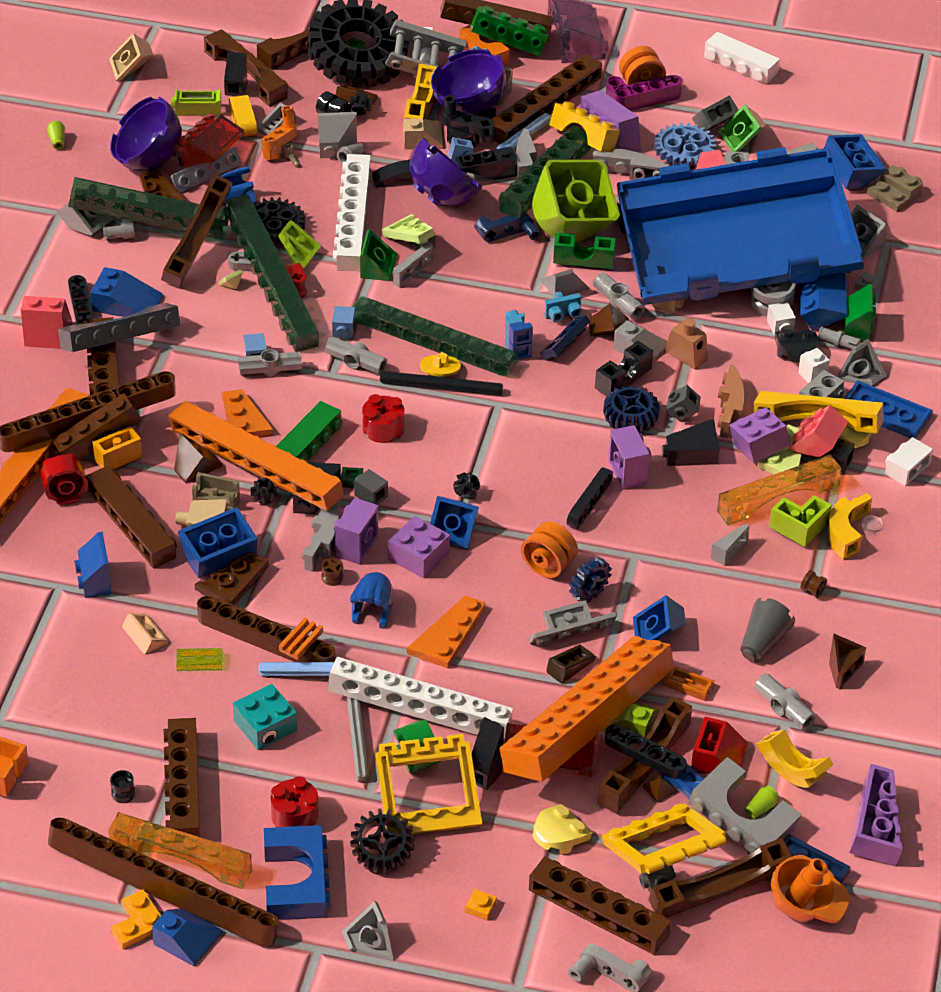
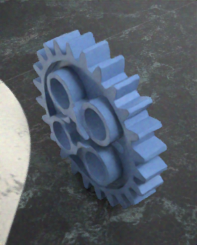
M673 123L672 128L666 126V130L660 129V133L656 134L654 151H656V156H660V160L666 159V164L670 162L673 165L688 163L690 169L691 165L697 167L701 152L716 150V140H714V135H710V131L704 132V127L698 129L697 124L692 127L690 123L687 126H684L683 123H680V126Z

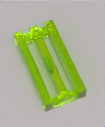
M223 648L177 649V671L222 670Z

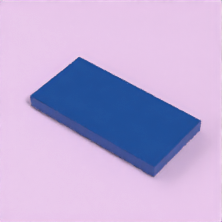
M859 380L856 381L844 398L883 403L884 422L881 427L908 438L913 437L916 439L933 413L932 409Z

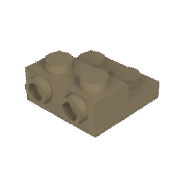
M892 165L880 176V180L868 187L867 194L898 212L922 194L923 182L918 176L913 177L909 175L903 167L897 168Z

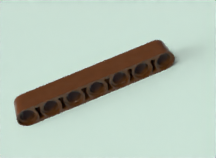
M203 596L197 601L198 621L204 626L293 662H335L336 660L334 646L319 639L296 660L279 651V645L291 633L292 628L212 596ZM301 643L300 645H298V646L293 650V652H295V651L302 645V643Z

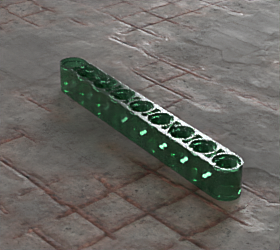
M364 296L359 297L352 305V307H355L356 323L438 353L443 352L459 361L500 376H507L519 360L517 354L510 349Z

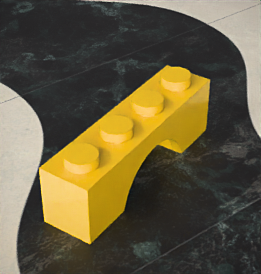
M571 102L555 103L550 126L562 132H575L582 125L586 131L589 146L601 152H613L620 133L619 129L613 127V123L601 121L599 116L589 115L587 110L575 108V104Z

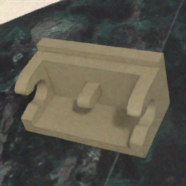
M198 472L196 475V485L193 484L192 501L226 499L227 511L233 509L240 499L239 481Z

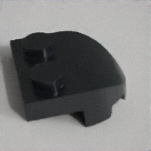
M781 330V332H775L777 356L780 358L788 356L789 361L800 362L802 354L818 348L819 339L816 332L812 330H802L801 332Z

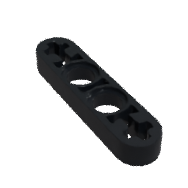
M81 275L71 276L68 279V288L76 324H84L83 321L87 320V323H89V319H94L86 279ZM79 296L85 297L84 299H76ZM79 310H88L84 313L78 312Z
M602 467L570 510L566 521L568 526L578 529L609 487L613 478L612 470Z
M610 725L606 728L604 739L609 747L672 778H680L685 775L687 761L683 756L620 725ZM632 743H637L641 745V748L632 749L629 747V745ZM658 753L662 757L660 759H652L649 755Z

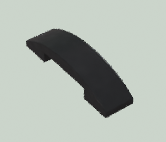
M411 159L394 162L372 172L375 188L394 186V180L412 178L409 169Z

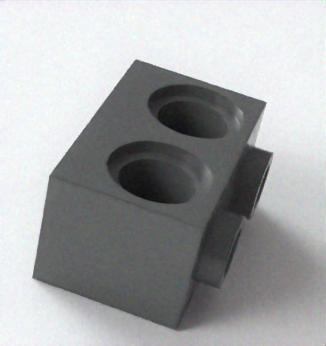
M729 95L701 110L692 119L698 125L697 128L704 127L705 132L729 120L739 109Z

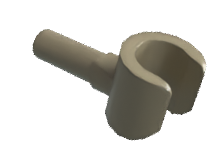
M289 144L288 149L282 146L283 158L290 159L295 167H299L300 164L294 156L293 145Z

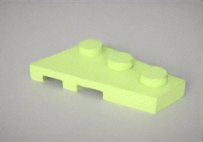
M412 214L382 229L384 237L392 238L393 240H404L405 242H415L416 244H424L429 238L435 236L432 227L426 223H421L420 219H415Z
M788 424L786 427L790 444H792L793 435L800 429ZM788 447L758 461L757 467L795 484L802 453L791 451Z

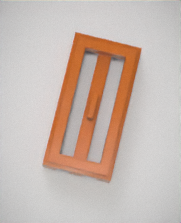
M304 617L281 642L279 651L298 660L323 633V626L319 625L317 627L315 622L309 623L308 619ZM311 631H313L312 634L304 641V638H305ZM302 643V645L295 652H293V650Z
M674 666V669L666 675L663 686L706 701L707 695L713 689L715 681Z

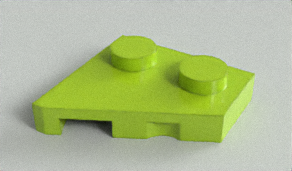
M292 220L287 223L278 235L293 263H300L302 269L307 266L321 247V244Z

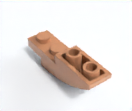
M730 365L728 373L724 372L722 380L724 386H720L718 398H721L720 407H722V414L724 415L719 416L717 427L721 428L720 437L724 438L729 437V425L743 416L744 386L735 365Z

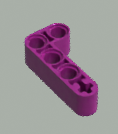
M669 75L631 85H626L623 79L617 76L609 77L606 81V94L630 111L677 100L681 97L682 78L677 75Z

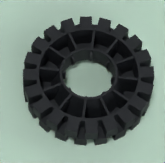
M343 0L334 1L333 7L329 3L323 6L321 12L317 11L313 16V21L311 20L307 49L310 60H314L313 65L318 71L324 69L323 75L329 79L338 74L337 83L345 85L348 78L352 79V87L361 88L362 80L365 81L367 87H374L377 84V80L381 84H385L390 81V76L392 78L400 74L399 69L385 65L390 53H395L397 38L389 36L391 27L395 20H398V15L393 10L386 13L387 7L380 3L373 9L371 8L373 2L371 0H363L362 6L358 5V0H348L347 6ZM352 31L363 32L370 35L376 41V45L369 49H356L345 44L341 36ZM406 40L403 43V56H407L410 43Z

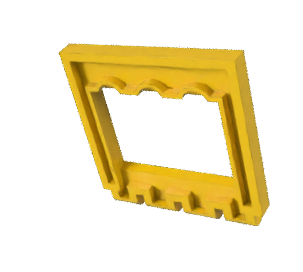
M463 734L446 736L447 744L443 743L442 736L424 738V747H420L419 739L400 741L401 750H397L396 742L379 744V752L375 754L383 812L386 814L387 810L390 809L392 810V816L397 812L390 767L459 759L466 804L400 813V820L407 818V826L413 827L411 834L482 826L470 742H465ZM386 826V829L389 832H396V834H400L393 827Z
M686 804L674 805L672 809L653 813L651 817L643 820H634L630 825L622 828H613L609 833L601 835L602 842L606 847L641 874L644 872L648 874L663 869L664 865L671 866L686 860V856L688 858L707 852V848L712 850L725 845L727 841L726 834L722 829ZM687 823L701 833L645 856L628 844L631 841H640L648 838L652 833H661L669 830L671 826Z

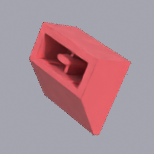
M831 405L824 409L820 408L811 418L808 416L801 422V429L793 435V442L789 449L794 452L821 457L833 449L848 421Z

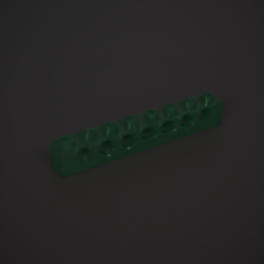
M573 125L559 139H556L554 144L547 148L544 154L539 156L532 165H529L527 170L520 174L518 179L511 183L504 192H501L498 198L500 203L499 211L520 219L532 207L536 187L548 160H580L591 149V146L588 145L585 129Z

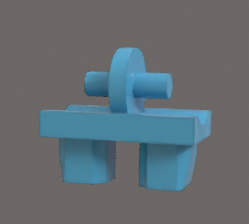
M560 291L556 292L554 299L545 300V318H551L555 323L560 322L565 315H570L573 319L581 317L580 294L563 296Z

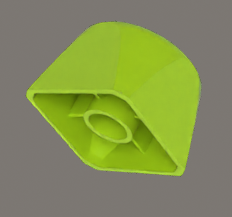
M601 160L547 161L532 200L535 219L547 234L555 238L556 232L576 234V242H581L618 219L620 213L605 163Z

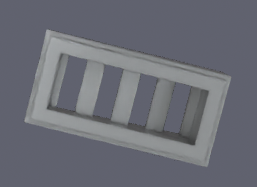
M280 102L257 126V130L268 135L282 126L281 107L286 105ZM293 110L294 121H295L297 118H296L295 110Z
M744 524L716 541L712 545L711 559L724 566L727 565L748 542L749 525Z

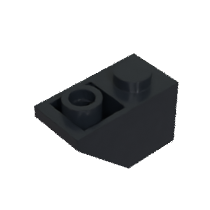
M228 52L224 76L225 95L243 96L248 84L247 54Z

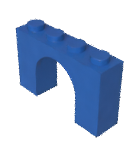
M321 825L264 828L265 862L297 861L305 864L312 871L307 879L297 884L266 886L267 912L274 914L279 920L326 917V907H330V892L325 893V888H329V873H324V869L328 868V854H323V849H327V835H322Z

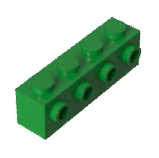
M478 6L471 23V32L538 56L541 55L548 38V31L544 26L529 24L525 19L513 18L506 12H496L489 6Z

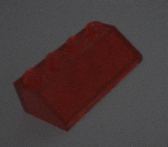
M210 113L204 115L201 121L195 123V126L187 130V133L181 136L179 141L174 144L180 167L215 162L245 134L244 129L222 114L214 115Z

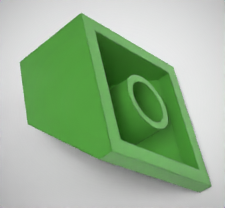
M744 104L718 132L732 152H739L765 126V123L758 113Z

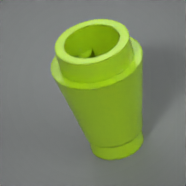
M52 121L47 127V133L53 148L57 150L65 146L66 128L60 121Z
M771 786L761 787L745 808V812L749 817L755 819L775 807L780 797Z

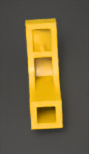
M419 64L415 89L411 99H407L404 118H428L435 97L431 85V77L437 66Z
M868 493L856 497L852 501L843 497L831 509L827 538L833 551L842 560L860 551L862 536L850 524L870 513L872 497Z
M785 729L771 732L756 743L768 764L788 782L799 787H810L827 774L826 770L834 765L830 757L810 759L804 756L793 745Z

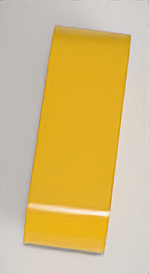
M249 96L229 97L230 112L237 136L257 135L256 119Z

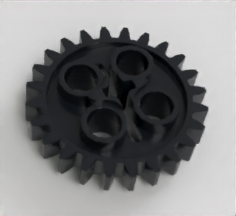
M271 197L270 201L263 198V202L256 200L255 205L249 204V208H245V213H242L241 218L243 232H246L247 237L251 236L252 241L258 239L259 244L263 241H266V245L273 242L274 246L277 245V242H281L278 235L290 220L301 229H305L306 223L304 210H301V206H295V202L289 204L288 199L281 201V197L277 200Z

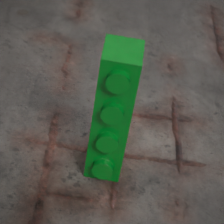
M319 401L276 447L307 462L312 456L317 454L318 449L323 444H326L336 431L340 430L343 423L341 420V410Z

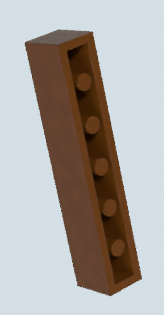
M442 0L440 7V18L471 25L478 6H489L496 12H506L513 18L527 20L529 24L544 26L548 31L549 38L552 28V16L484 0Z
M108 465L86 475L88 481L87 491L153 569L176 559L177 543L175 539L166 533L161 523L158 524L152 512L146 510L141 499L134 496L129 485H125L122 482L118 472H114Z

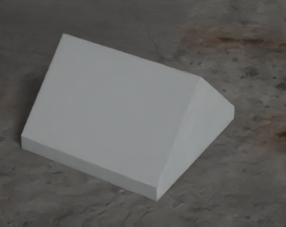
M857 204L851 212V217L858 240L864 243L862 256L866 258L885 245L888 224Z

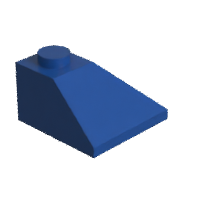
M437 496L430 524L450 534V545L468 549L479 507L444 496Z
M667 595L633 616L635 636L648 640L660 641L686 624L684 607Z
M182 908L166 910L152 926L153 943L175 957L195 966L220 937L223 930Z

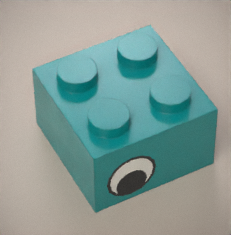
M272 683L233 702V720L257 750L297 731V712Z

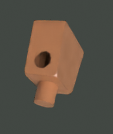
M686 318L670 331L665 352L695 370L708 360L707 335L695 327L696 321L694 319Z

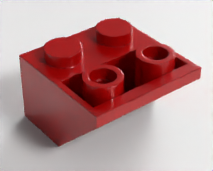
M705 716L693 749L691 768L711 773L727 757L741 767L748 742L728 722Z

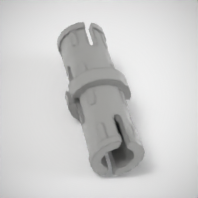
M822 326L818 332L820 334L817 336L818 339L834 343V346L839 347L840 345L849 349L855 348L860 343V338L846 335L840 330L836 332Z

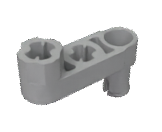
M137 195L117 197L121 225L103 227L104 239L135 238L131 213L139 212Z
M588 944L580 953L578 961L568 970L569 976L579 982L593 968L631 992H638L653 975V970L645 961L635 960L630 965L595 944Z

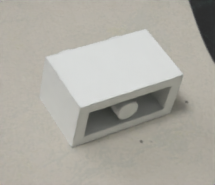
M912 437L906 443H902L895 453L889 454L886 458L885 474L904 486L908 485L931 464L933 449Z

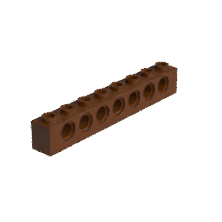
M584 54L519 101H516L509 108L503 110L499 115L492 118L494 121V141L502 144L543 113L548 115L553 113L555 103L563 104L564 101H570L601 79L602 62Z
M94 318L89 319V323L112 320L114 318ZM113 342L88 348L87 354L91 353V355H87L88 368L92 367V369H88L89 382H93L89 383L90 395L119 386L116 343ZM120 430L105 431L94 439L99 440Z

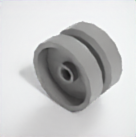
M788 278V282L751 288V305L761 315L767 317L768 305L788 302L791 309L794 306L795 284L790 281V278Z

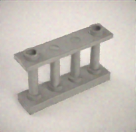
M396 19L389 35L397 38L395 53H390L385 65L417 75L419 64L437 66L439 51L448 53L450 57L464 50L466 40ZM404 40L414 43L412 58L402 55ZM421 45L432 48L430 63L420 61Z

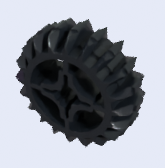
M379 808L378 815H374L370 811L368 812V819L365 816H361V823L354 824L356 831L351 832L353 840L350 841V846L354 848L352 854L353 856H358L357 862L359 864L365 862L364 867L366 870L373 865L375 873L379 871V867L383 868L385 874L388 872L387 867L390 866L393 871H396V864L404 866V858L410 859L411 853L409 851L415 849V845L412 843L415 841V835L411 834L413 827L407 826V818L400 820L401 814L399 812L392 816V810L390 809L387 810L386 814H383L382 809ZM385 825L393 827L400 834H396V832H389L386 829ZM378 826V829L374 834L365 837L369 830ZM381 832H383V837L386 839L384 850L382 849V844H380ZM401 844L395 853L388 856V851L391 848ZM369 847V849L377 850L380 856L369 853L365 848Z

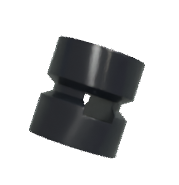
M329 91L322 93L316 103L317 113L351 112L352 109L350 102Z

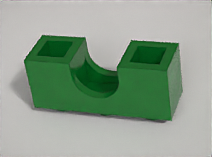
M556 232L553 264L613 269L615 238L596 236L593 246L581 247L576 243V234Z

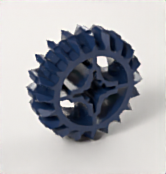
M631 385L628 388L621 386V389L614 388V391L609 392L605 398L603 406L605 420L609 422L610 427L615 426L616 429L635 425L639 433L643 429L649 430L650 427H653L659 418L660 412L657 397L653 396V392H647V388L640 389L639 386L634 388Z

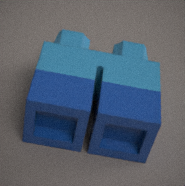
M517 310L506 312L505 347L512 361L532 357L533 326L530 322L525 323V313L519 314Z

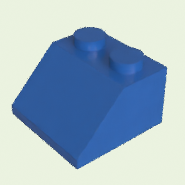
M98 532L78 550V560H74L76 574H81V576H77L79 589L84 590L85 598L112 594L103 532Z

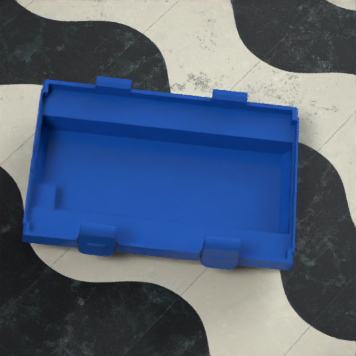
M782 147L756 152L757 160L690 170L689 164L685 163L659 168L660 176L618 182L619 205L643 304L649 305L688 298V295H690L692 300L714 298L719 292L788 282V278H790L792 283L800 284L815 281L819 276L864 269L862 250L835 159L830 149L823 148L787 154L786 148Z

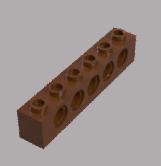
M196 718L168 719V728L163 729L164 743H168V746L164 747V761L169 760V764L164 765L165 779H169V783H165V797H169L170 800L165 801V815L170 816V820H165L166 835L171 834V844L199 843L200 819Z
M544 856L529 875V891L654 956L669 936L671 920L667 919L664 915L657 914L640 903H635L624 897L621 893L614 892L604 887L601 883L590 880L578 871H573L561 865L556 860H551Z

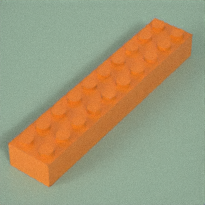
M639 636L630 638L500 747L504 772L543 782L674 669L671 644L662 643L658 640L643 639Z

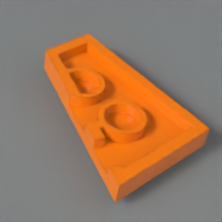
M242 389L221 392L226 419L230 424L244 429L253 436L265 437L273 435L272 427Z

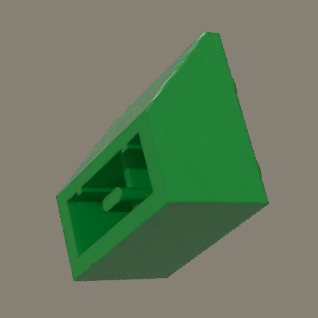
M871 284L848 296L849 316L844 318V334L860 338V342L868 340L869 334H873L874 322H871V320L873 321L876 317V307H873L876 303V293L872 292Z

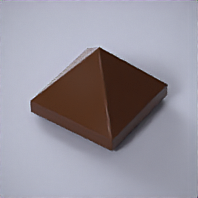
M662 774L643 784L646 791L657 802L676 792L674 786Z

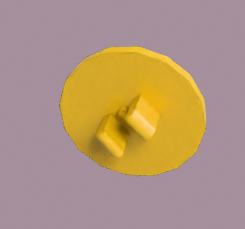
M441 352L437 355L424 357L420 362V368L426 374L445 377L457 374L460 371L461 363L456 358Z

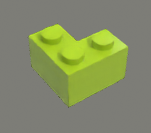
M815 495L802 507L783 497L771 509L769 527L805 547L828 525L832 505Z

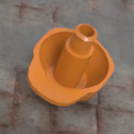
M796 855L780 863L773 872L771 879L773 901L776 908L787 916L799 922L819 919L833 924L839 922L843 917L850 902V894L834 878L823 860Z

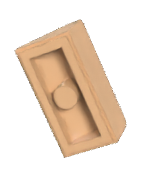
M130 613L127 615L122 627L144 654L168 644L169 641L146 613Z

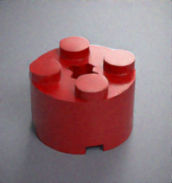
M373 394L364 403L362 408V430L371 441L388 443L392 442L393 438L397 436L400 438L403 435L405 409L402 400L399 397Z
M74 454L59 455L44 460L40 477L47 498L56 501L60 505H68L80 500V496L84 491L86 493L88 490V481L80 460Z
M297 776L293 779L282 781L271 789V819L275 827L314 826L319 815L318 792L304 777Z

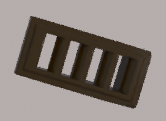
M580 644L549 658L546 672L562 683L593 662L596 656Z

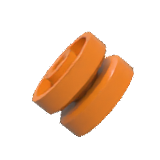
M637 46L630 49L623 55L619 63L620 73L627 85L666 76L665 66L659 59L656 51L648 46Z
M546 521L541 523L533 534L523 542L521 554L526 564L535 573L542 577L555 578L577 556L578 546L572 534L565 527L556 522Z

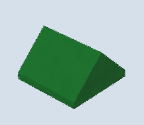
M370 229L366 232L360 255V278L389 281L392 277L397 253Z

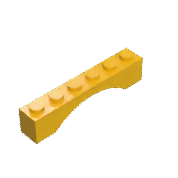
M760 391L754 401V413L759 409L767 408L781 421L805 419L808 416L811 418L818 409H824L831 405L848 421L846 426L857 432L878 433L884 422L883 403L770 391Z

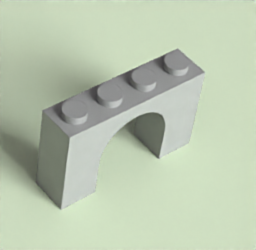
M727 757L693 789L688 803L692 805L694 810L702 813L714 825L726 832L732 840L745 847L749 853L759 849L761 845L779 838L784 840L797 827L802 814L782 800L764 818L750 820L737 815L730 808L727 797L742 783L746 771Z

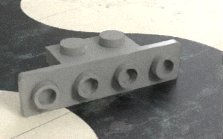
M231 147L220 153L206 151L199 154L200 157L195 160L191 158L184 161V165L177 167L179 172L171 175L174 187L179 193H182L212 179L214 174L220 175L241 165L242 162L236 147Z
M586 600L547 610L542 614L547 630L532 634L529 642L530 644L537 643V645H543L550 642L552 638L558 637L561 640L570 637L571 633L578 631L579 634H584L591 631L593 627L600 626L601 629L613 625L612 622L617 618V613L613 612L592 618Z

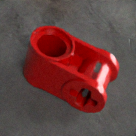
M295 263L280 267V278L287 288L289 295L293 298L306 296V274L301 264Z

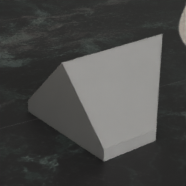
M573 269L541 278V282L553 298H555V293L559 291L563 296L590 289L573 272Z
M868 339L851 350L837 377L845 382L856 383L859 380L866 384L874 385L887 375Z
M374 901L342 931V934L350 951L394 961L386 920L378 902Z

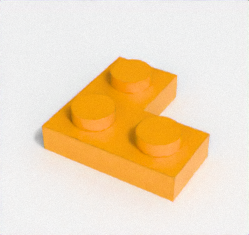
M143 889L121 899L122 906L130 918L111 926V933L122 949L153 936L152 926L161 917Z

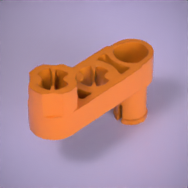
M289 106L281 107L282 126L261 139L263 157L266 160L280 158L279 148L298 135L297 123L294 122L293 106H290V108Z

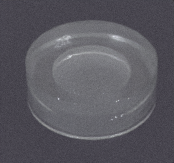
M866 516L862 520L861 530L867 535L877 536L882 532L884 523L877 516Z

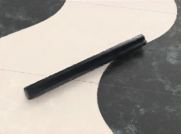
M381 371L380 382L387 384L490 395H502L503 384L496 382Z

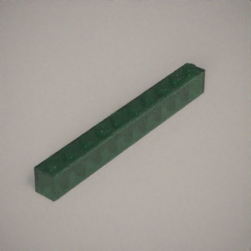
M249 195L226 199V208L223 209L225 219L230 221L231 231L233 234L236 233L238 245L243 247L245 259L250 261L252 273L257 275L259 287L264 289L266 301L271 303L273 315L278 317L280 329L285 331L288 345H292L295 352L318 347L319 332Z

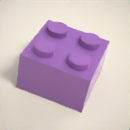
M767 408L759 409L755 413L740 418L729 425L734 445L753 463L791 446L786 425Z
M635 425L610 430L608 462L622 489L646 485L648 475H650L649 460H651V451L649 447L645 446L642 434L638 433Z
M355 497L350 505H346L342 517L336 520L333 528L336 536L334 540L336 557L360 565L378 537V505Z
M416 516L408 521L388 541V559L422 578L427 576L450 553V534Z

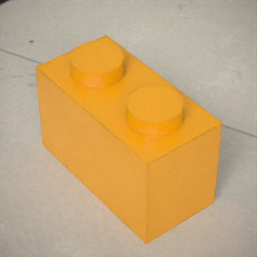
M131 426L93 442L94 460L100 468L109 465L113 470L142 458L141 438Z

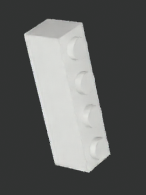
M716 32L705 42L704 57L764 84H768L778 74L780 59L719 32Z

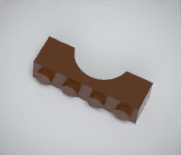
M123 393L54 437L52 441L61 455L74 454L77 459L82 460L88 456L89 445L99 434L108 430H123L130 426L133 427L142 420Z

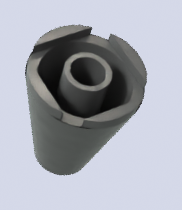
M758 598L753 605L740 648L744 658L749 661L760 660L795 624V617L791 618L788 614L790 610L774 599L767 598L766 601H761L762 598Z

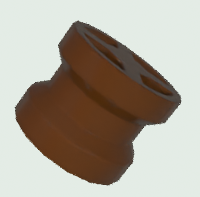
M328 558L322 562L321 578L326 585L335 586L343 581V562L337 558Z
M810 570L804 576L800 588L805 592L810 591L814 597H819L826 587L827 578L824 576L819 577L816 575V572Z

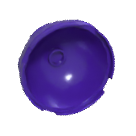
M471 49L459 52L448 57L449 62L443 67L438 65L431 77L432 89L435 98L444 108V98L452 95L456 97L457 111L476 115L492 109L506 88L507 80L503 61L499 55L497 57L492 55L490 50Z
M148 97L136 103L119 121V124L122 126L118 134L115 135L113 133L110 143L111 154L118 162L129 169L153 170L161 168L171 157L176 156L180 151L178 145L182 138V127L174 108L161 97H158L159 99Z
M422 138L413 150L409 164L414 188L421 194L426 192L429 195V200L437 207L440 204L454 206L470 201L481 190L482 186L475 179L472 181L466 175L467 172L461 171L459 165L436 146L432 145L429 148L431 145L427 142L428 140Z

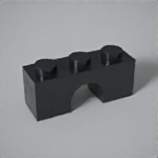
M636 341L624 350V356L619 365L609 360L596 370L595 389L608 396L609 392L614 391V388L621 389V386L627 387L652 369L653 350L640 341Z

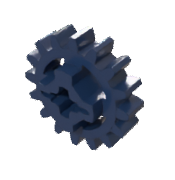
M596 557L595 560L590 558L588 564L584 562L577 569V575L572 576L573 582L569 584L572 587L569 590L572 594L571 596L579 602L585 600L590 602L593 596L597 598L604 591L603 586L609 583L608 578L612 576L609 573L612 570L609 566L610 564L599 557Z

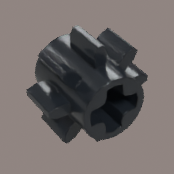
M357 92L355 97L350 96L349 102L352 105V112H356L357 115L361 116L365 115L366 111H371L372 98H369L367 93Z
M463 472L456 475L458 480L454 481L453 484L455 493L458 496H462V499H470L477 496L475 491L480 488L478 477L472 475L471 472Z
M260 478L254 481L253 487H250L251 496H254V502L260 504H269L271 501H274V496L278 495L277 486H274L268 478Z

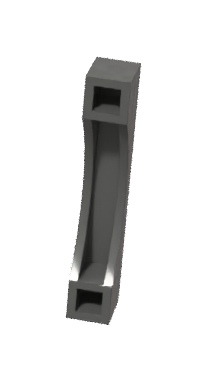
M162 303L117 319L59 328L60 347L66 351L76 352L180 326L179 310L177 305Z

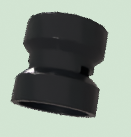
M126 770L114 772L110 777L113 800L118 803L130 802L135 796L132 773Z

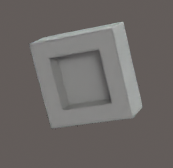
M863 272L855 282L854 289L860 290L866 285L871 284L872 292L875 293L881 285L882 278Z

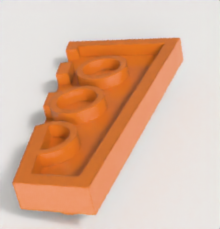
M465 595L407 647V654L448 669L485 610V602Z

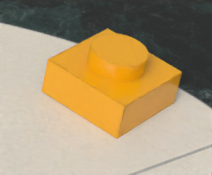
M474 889L465 905V913L488 920L497 903V897Z

